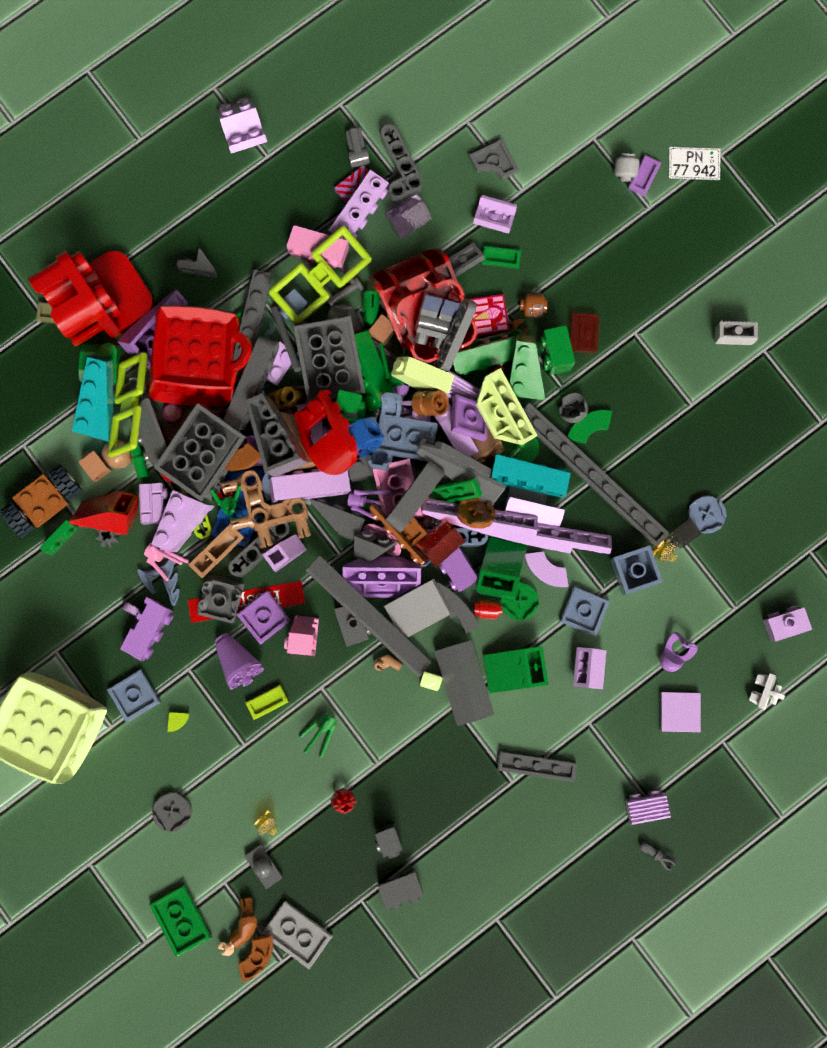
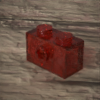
M444 519L416 546L437 568L465 541L455 527Z

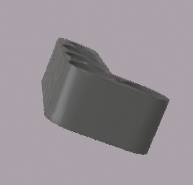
M391 124L385 125L381 129V142L400 178L390 184L389 198L394 203H401L422 191V177L397 128ZM401 150L402 153L394 154L393 151ZM409 166L410 169L405 171L402 170L401 167ZM411 182H417L419 185L416 187H412L409 184ZM398 189L401 190L402 193L399 195H395L393 191Z
M431 461L425 463L385 521L401 533L445 472Z
M259 514L261 521L264 520V514ZM288 523L283 524L286 526V531L283 534L276 532V528L279 525L269 528L273 545L261 548L258 536L230 562V573L240 578L251 571L264 559V553L289 536L291 530ZM252 550L257 551L258 554L255 560H249L248 553ZM244 558L250 565L247 566L241 559ZM236 564H238L239 566L242 565L241 572H234L236 570Z

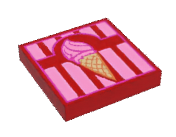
M504 294L469 299L477 304L476 312L473 316L477 326L476 337L510 331Z

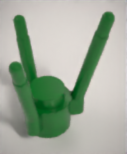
M380 342L379 347L385 371V380H389V385L403 386L404 382L391 375L393 368L389 372L383 343ZM404 348L402 357H408L406 355L407 348Z
M238 485L233 498L226 497L223 500H220L216 492L210 489L217 505L221 506L222 512L225 515H229V517H233V514L236 512V502L241 491V485Z
M325 712L322 716L318 715L316 720L299 735L302 738L316 725L319 727L303 752L306 754L322 731L327 733L329 730L319 755L320 758H323L331 736L336 729L335 723L337 721Z

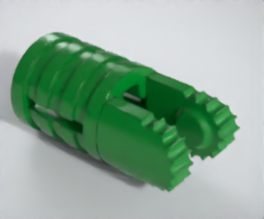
M375 291L363 292L362 312L364 326L367 328H371L377 320V313H379L380 296Z

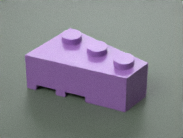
M148 597L144 601L147 604L142 613H138L136 617L138 619L137 622L130 629L120 648L140 661L150 658L154 650L152 647L155 641H160L164 633L162 632L164 626H168L173 619L172 609Z

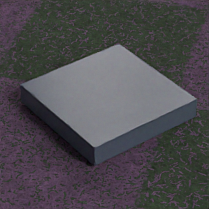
M574 586L560 622L596 637L610 601Z
M142 669L107 689L126 723L161 703Z

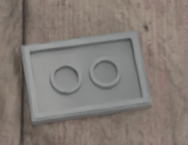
M434 579L384 606L395 628L406 638L452 614Z
M286 900L261 933L262 935L273 933L274 944L308 969L311 968L333 936Z

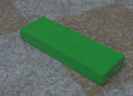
M475 477L438 484L430 493L431 499L446 502L474 499L483 495Z

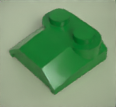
M111 343L102 345L82 344L79 356V381L82 382L87 357L96 355L113 360L114 384H116L121 347Z

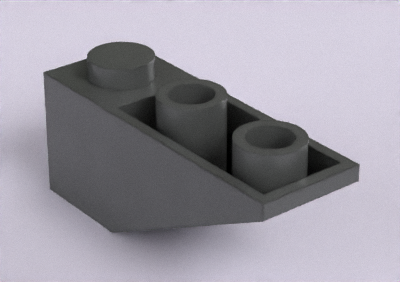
M316 498V501L310 500L312 506L339 536L354 541V536L362 532L366 522L362 518V514L354 511L351 514L344 511L345 508L334 505V507L326 505L327 501Z

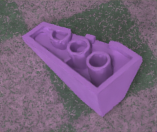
M177 289L173 290L132 325L119 339L118 343L132 357L141 352H146L148 354L147 368L150 369L156 310L160 306L167 305L187 306L188 302Z

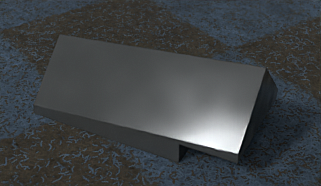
M472 640L434 651L456 725L475 722L494 715Z

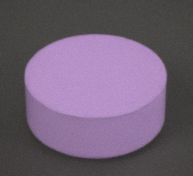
M125 602L122 609L137 617L139 612L142 613V610L128 602Z

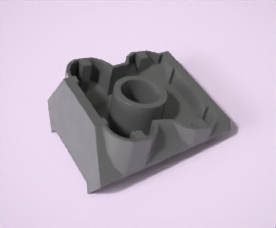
M207 574L206 581L202 586L203 592L198 604L197 614L234 623L245 584L242 581L215 574Z

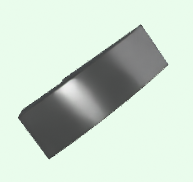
M437 582L436 584L452 612L449 615V619L458 617L465 634L480 627L467 605L456 594Z

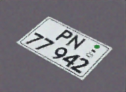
M670 147L669 178L720 180V149Z

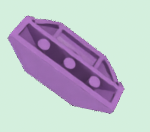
M378 556L371 562L358 558L343 565V578L363 597L400 598L421 585V566L403 557Z

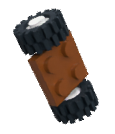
M61 464L48 473L53 484L45 474H42L13 497L15 502H10L0 510V514L5 522L21 538L35 528L34 525L39 528L69 505L61 493L68 500H72L82 492L79 484Z

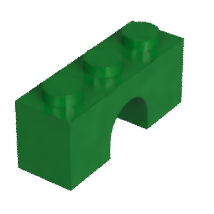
M339 390L336 402L341 408L339 412L342 417L347 418L349 423H355L365 418L366 406L362 395Z

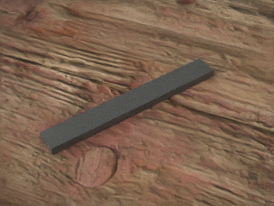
M319 555L305 571L417 677L421 676L431 661Z

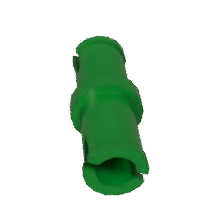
M138 441L137 447L130 450L132 457L130 461L131 464H134L137 479L141 480L148 478L149 474L145 464L146 459L143 456Z

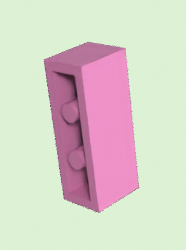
M294 225L287 243L288 252L296 258L305 257L309 261L317 263L312 258L311 252L330 235ZM339 238L321 254L331 268L343 267L349 250L348 241Z

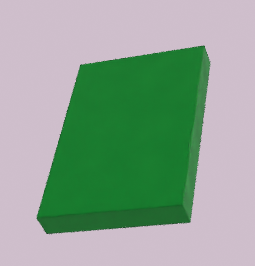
M185 884L149 904L176 958L212 938Z

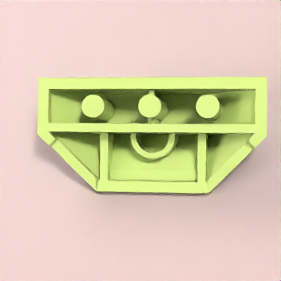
M501 368L484 377L476 406L493 437L523 445L535 438L537 434Z

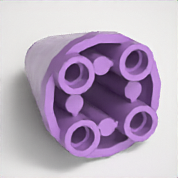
M228 633L219 636L215 640L225 681L230 689H234L241 684L243 686L249 685L253 682L252 678L264 670L261 663L232 636H229Z

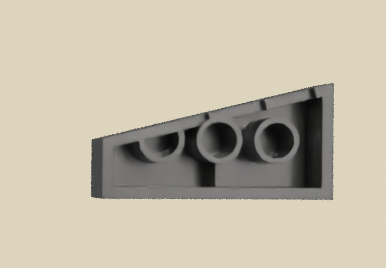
M263 393L245 400L265 473L276 477L309 464L274 401Z

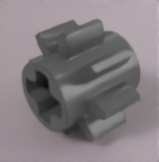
M96 530L99 533V537L95 539L102 541V547L108 544L110 548H113V543L120 542L117 540V536L120 534ZM105 534H110L112 536L111 539L106 538Z

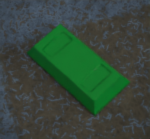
M484 246L483 254L485 259L482 260V264L519 269L521 250Z

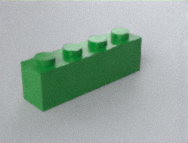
M520 328L479 339L464 348H460L452 365L455 374L466 375L473 370H485L488 366L503 365L506 361L512 360L516 334L525 335Z
M368 330L354 334L365 389V393L362 394L369 411L373 412L378 408H382L381 396L387 392L394 393L392 386L389 385V380H385L383 364Z

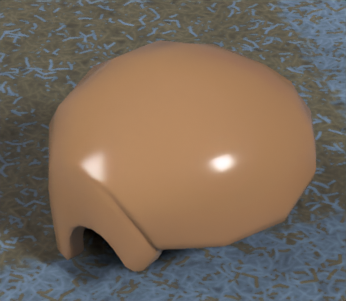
M117 439V447L127 444ZM109 442L103 445L101 457L108 466L114 469H122L131 463L130 451L110 458L108 456Z

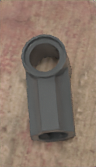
M352 128L346 131L351 168L370 165L361 129Z

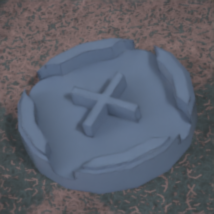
M709 495L695 499L687 512L691 527L697 532L704 534L719 530L727 516L723 503Z

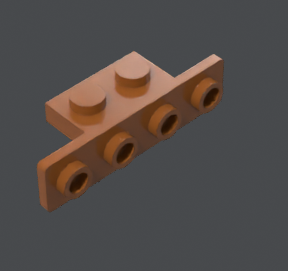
M374 502L369 507L371 515L376 520L380 519L383 522L384 529L390 535L392 533L395 535L397 543L403 549L407 548L411 553L410 557L416 563L419 562L423 565L427 559L414 545L428 533L427 530L413 516L400 533L385 521L387 515Z

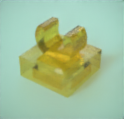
M662 541L653 553L654 558L665 563L667 561L675 563L678 558L673 553L676 546L670 542Z
M269 810L254 824L261 836L268 832L273 837L278 832L277 827L274 825L276 823L275 817Z

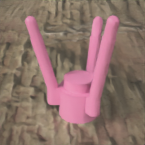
M152 543L148 545L144 552V555L148 557L147 562L155 568L165 581H168L169 578L155 561L160 562L163 557H166L180 565L183 562L190 563L188 559L152 545Z

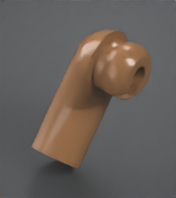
M389 654L378 657L374 661V668L378 671L389 666L399 671L403 665L401 661Z

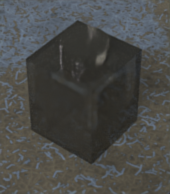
M689 518L669 533V539L675 547L681 549L702 533L691 518Z

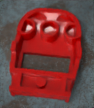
M330 390L320 391L318 396L294 414L301 443L316 467L328 475H341L356 462L357 444L354 436H350L347 428L350 424L347 418H343L339 412L341 410L337 402L332 403L329 397ZM327 416L332 430L313 444L310 437L312 434L311 429Z

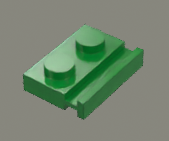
M66 520L39 548L45 554L52 556L74 534L78 527L69 524V521Z

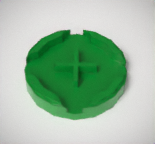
M520 582L516 601L501 598L502 610L513 620L529 619L536 613L539 607L538 593L531 585Z

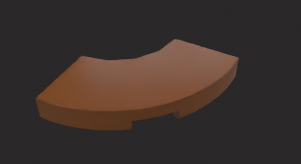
M247 443L243 448L235 452L225 470L237 471L254 466L261 460L259 451Z
M273 933L253 937L251 953L238 962L242 982L256 977L268 964L273 952Z

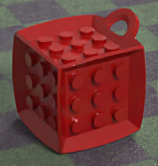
M178 305L158 307L155 313V333L151 355L150 398L159 402L185 406H196L197 403H200L207 407H224L229 404L233 396L237 371L247 364L252 352L249 337L239 332L238 316L235 313L204 307ZM238 342L242 347L241 355L238 359L233 360L234 343Z

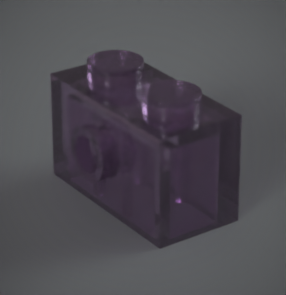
M414 195L385 214L393 232L399 238L410 235L412 231L424 226L432 219L424 200L418 195Z

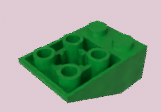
M490 538L479 575L477 592L516 601L528 545Z
M543 646L483 655L489 694L549 685Z

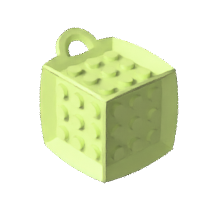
M29 672L22 674L16 679L0 705V760L54 784L65 783L75 775L87 756L103 723L107 708L93 698L61 682L38 673Z

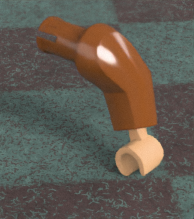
M245 898V901L243 899L239 901L241 918L238 928L229 936L230 943L221 942L218 949L224 950L221 955H231L234 947L239 948L253 936L257 926V917L253 915L252 898Z

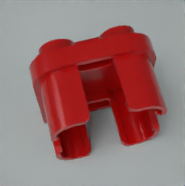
M434 248L382 269L369 277L374 291L380 296L402 351L404 348H407L406 355L424 363L437 360L441 349L433 347L435 337L428 336L426 345L415 342L416 331L414 329L423 292L459 301L460 303L465 297L447 254L438 248ZM474 319L470 323L460 348L470 345L477 336V326Z
M64 250L55 256L57 260L27 278L34 291L38 294L42 293L53 309L50 312L51 318L66 338H71L75 347L102 330H105L111 338L123 334L154 307V299L129 259L118 251L107 252L88 263L80 251L71 256L67 250Z

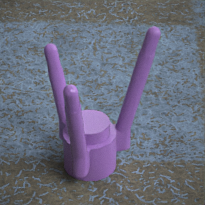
M355 489L349 494L348 506H352L351 510L358 511L376 520L371 513L360 507H364L366 503L373 504L374 502L377 505H381L380 501L367 499L364 495L391 494L392 491Z

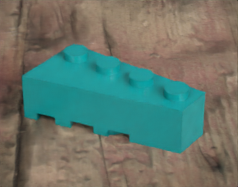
M96 355L87 357L72 432L109 442L112 417L115 415L113 413V360Z
M496 454L491 479L506 485V487L565 498L571 473L566 472V469L563 468L552 469L544 464H533L524 460Z

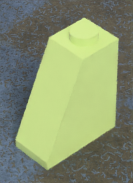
M397 357L391 374L418 391L441 390L445 394H449L454 379L453 374L411 357Z

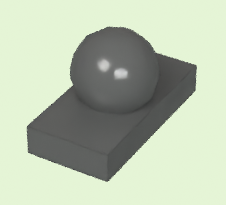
M262 844L244 856L252 867L254 874L260 879L266 889L283 878Z

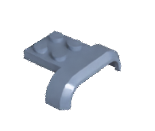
M385 393L381 396L382 409L379 420V427L385 438L380 447L373 452L368 463L372 469L388 471L393 456L426 461L416 451L422 438L433 444L435 443L438 424L401 417L402 395Z

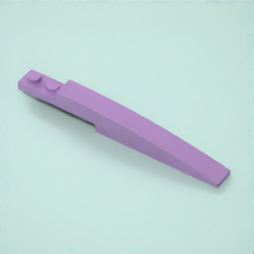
M429 498L423 503V514L509 541L571 553L572 548L610 554L612 550L610 535L538 523V517L495 510L496 514L493 524L483 529H475L464 525L457 518L458 503Z

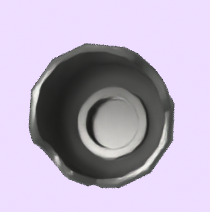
M569 393L562 398L559 412L564 421L578 423L586 417L588 404L584 395Z

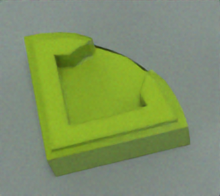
M169 712L167 732H173L183 727L188 721L190 713Z

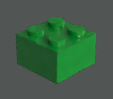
M567 325L544 330L538 342L540 353L543 352L545 358L542 360L544 370L548 371V375L571 371L575 364Z

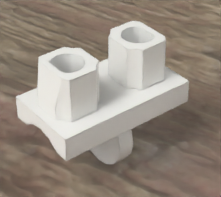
M758 674L755 684L765 688L763 694L752 691L749 700L758 705L760 709H766L770 696H772L770 703L776 705L778 699L784 700L785 696L780 694L781 686L776 685L775 690L772 691L777 678L775 677L776 675Z

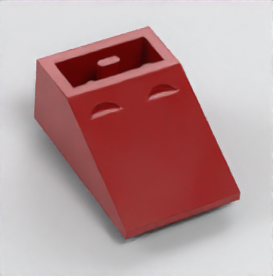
M119 491L84 500L78 506L69 524L127 535L138 514L139 495Z

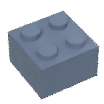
M651 546L610 559L623 596L663 582Z

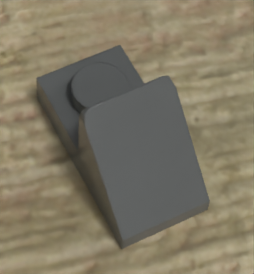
M200 248L198 250L197 262L189 258H184V260H178L177 268L180 273L217 278L215 268Z

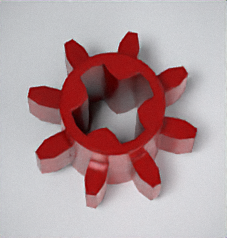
M345 788L335 791L334 798L330 799L335 811H340L341 813L350 812L353 809V804L357 802L352 790L348 791Z

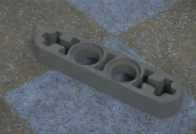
M466 298L461 302L439 352V358L435 364L436 368L446 372L451 369L476 312V302Z

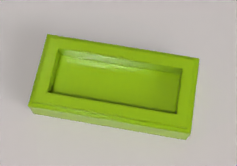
M281 685L245 703L255 720L289 701Z

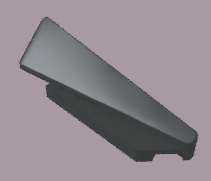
M422 438L416 451L418 455L426 461H431L453 481L475 477L483 494L479 497L481 499L480 502H488L493 506L505 490L506 485L489 478L493 471L492 469L443 442L437 441L436 444H433Z

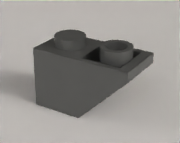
M365 529L354 536V556L371 562L395 546L397 541L386 535L378 534L371 529Z

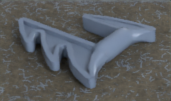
M169 559L160 569L169 578L168 581H165L162 577L170 601L175 606L180 593V589H176L173 593L177 584L178 573H175L170 580L174 562ZM138 569L137 572L146 588L152 594H155L150 578L160 574L155 569L150 571Z

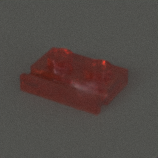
M572 313L570 342L573 351L597 353L600 315Z

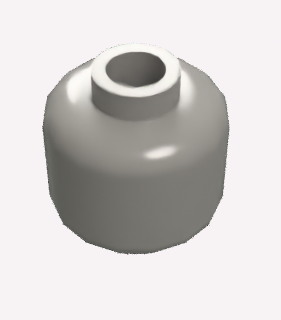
M622 153L620 157L616 158L614 174L620 177V181L631 182V178L638 176L639 159L635 157V154Z

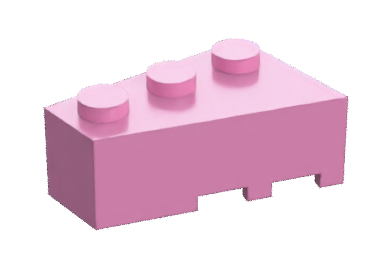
M295 617L289 637H285L284 649H288L287 653L315 656L319 618Z

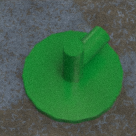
M536 437L523 445L502 441L504 447L502 453L505 457L531 463L538 455L539 443Z

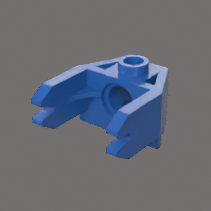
M375 417L360 419L347 427L350 436L355 438L357 450L362 449L360 457L371 455L380 447L385 438Z

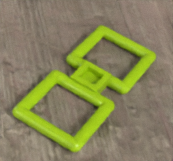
M345 226L338 228L311 252L312 258L318 263L315 268L309 271L303 263H299L268 291L269 295L296 325H300L329 299L330 295L323 286L330 279L337 287L341 288L372 260L371 256ZM343 235L363 259L340 278L323 259L321 254ZM301 273L319 293L320 297L301 314L297 315L278 292Z
M141 352L119 363L114 401L116 404H121V409L119 413L112 417L108 456L110 458L137 447L142 410L141 406L138 405L139 395L144 392L148 359L146 352ZM139 362L136 388L123 394L126 368ZM133 415L130 442L117 447L119 422Z

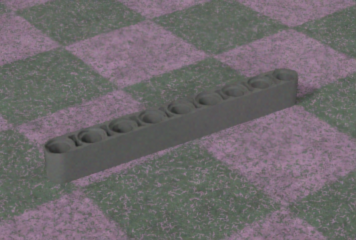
M261 336L256 341L224 417L228 423L242 434H244L250 420L245 400L261 394L279 351V343ZM223 470L211 488L217 495L222 487L221 482H224L228 470ZM209 491L205 499L214 501L215 499Z

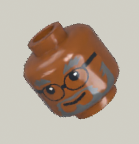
M528 292L525 294L524 299H520V310H523L526 317L541 318L543 313L547 312V298L542 293Z

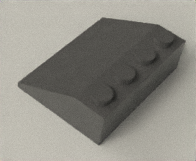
M351 316L293 326L308 403L318 396L320 391L330 390V399H336L339 390L355 394L365 393Z
M197 403L154 468L202 502L246 436L204 404Z

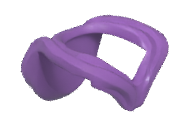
M672 633L667 639L666 646L659 657L661 667L669 672L677 671L685 661L691 659L696 654L698 647L693 643H687L680 633ZM678 639L684 647L690 648L684 656H679L672 650V644Z

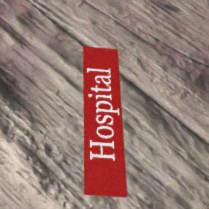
M302 581L243 591L237 614L265 591L271 594L281 608L305 604ZM201 598L188 600L191 623L213 619L197 614Z

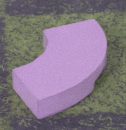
M544 551L526 554V563L538 579L554 587H569L566 568L552 565L546 559Z

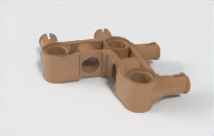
M246 471L238 476L237 479L221 482L224 494L236 491L238 485L242 486L241 491L244 493L248 513L246 516L230 519L232 530L235 531L249 526L254 528L258 532L261 548L266 547L265 539L268 546L273 545L269 528L272 526L293 521L296 523L298 538H304L303 529L306 537L311 535L307 523L309 515L306 504L302 499H287L283 503L269 506L264 501V489L261 480L254 471ZM249 477L256 478V482L253 485L246 484ZM297 504L303 506L302 511L299 513L293 511V507ZM258 514L265 515V519L262 522L255 521Z

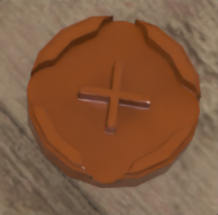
M474 498L461 501L457 507L456 514L457 518L464 525L475 529H483L493 524L496 514L495 509L490 503L480 502L481 499Z

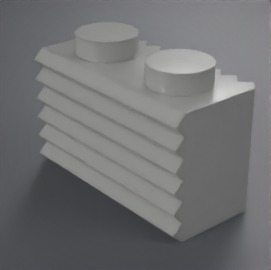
M725 320L715 327V344L753 345L758 340L757 322L750 323L748 321L746 323L744 321L742 323L741 321L727 322Z

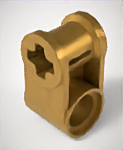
M287 386L267 394L274 401L279 412H284L305 400V392L299 387Z

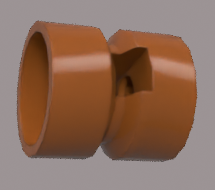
M441 390L417 391L412 398L413 411L419 416L443 415L446 413L449 405L447 395Z

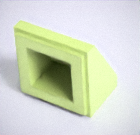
M424 672L420 686L438 691L443 678Z

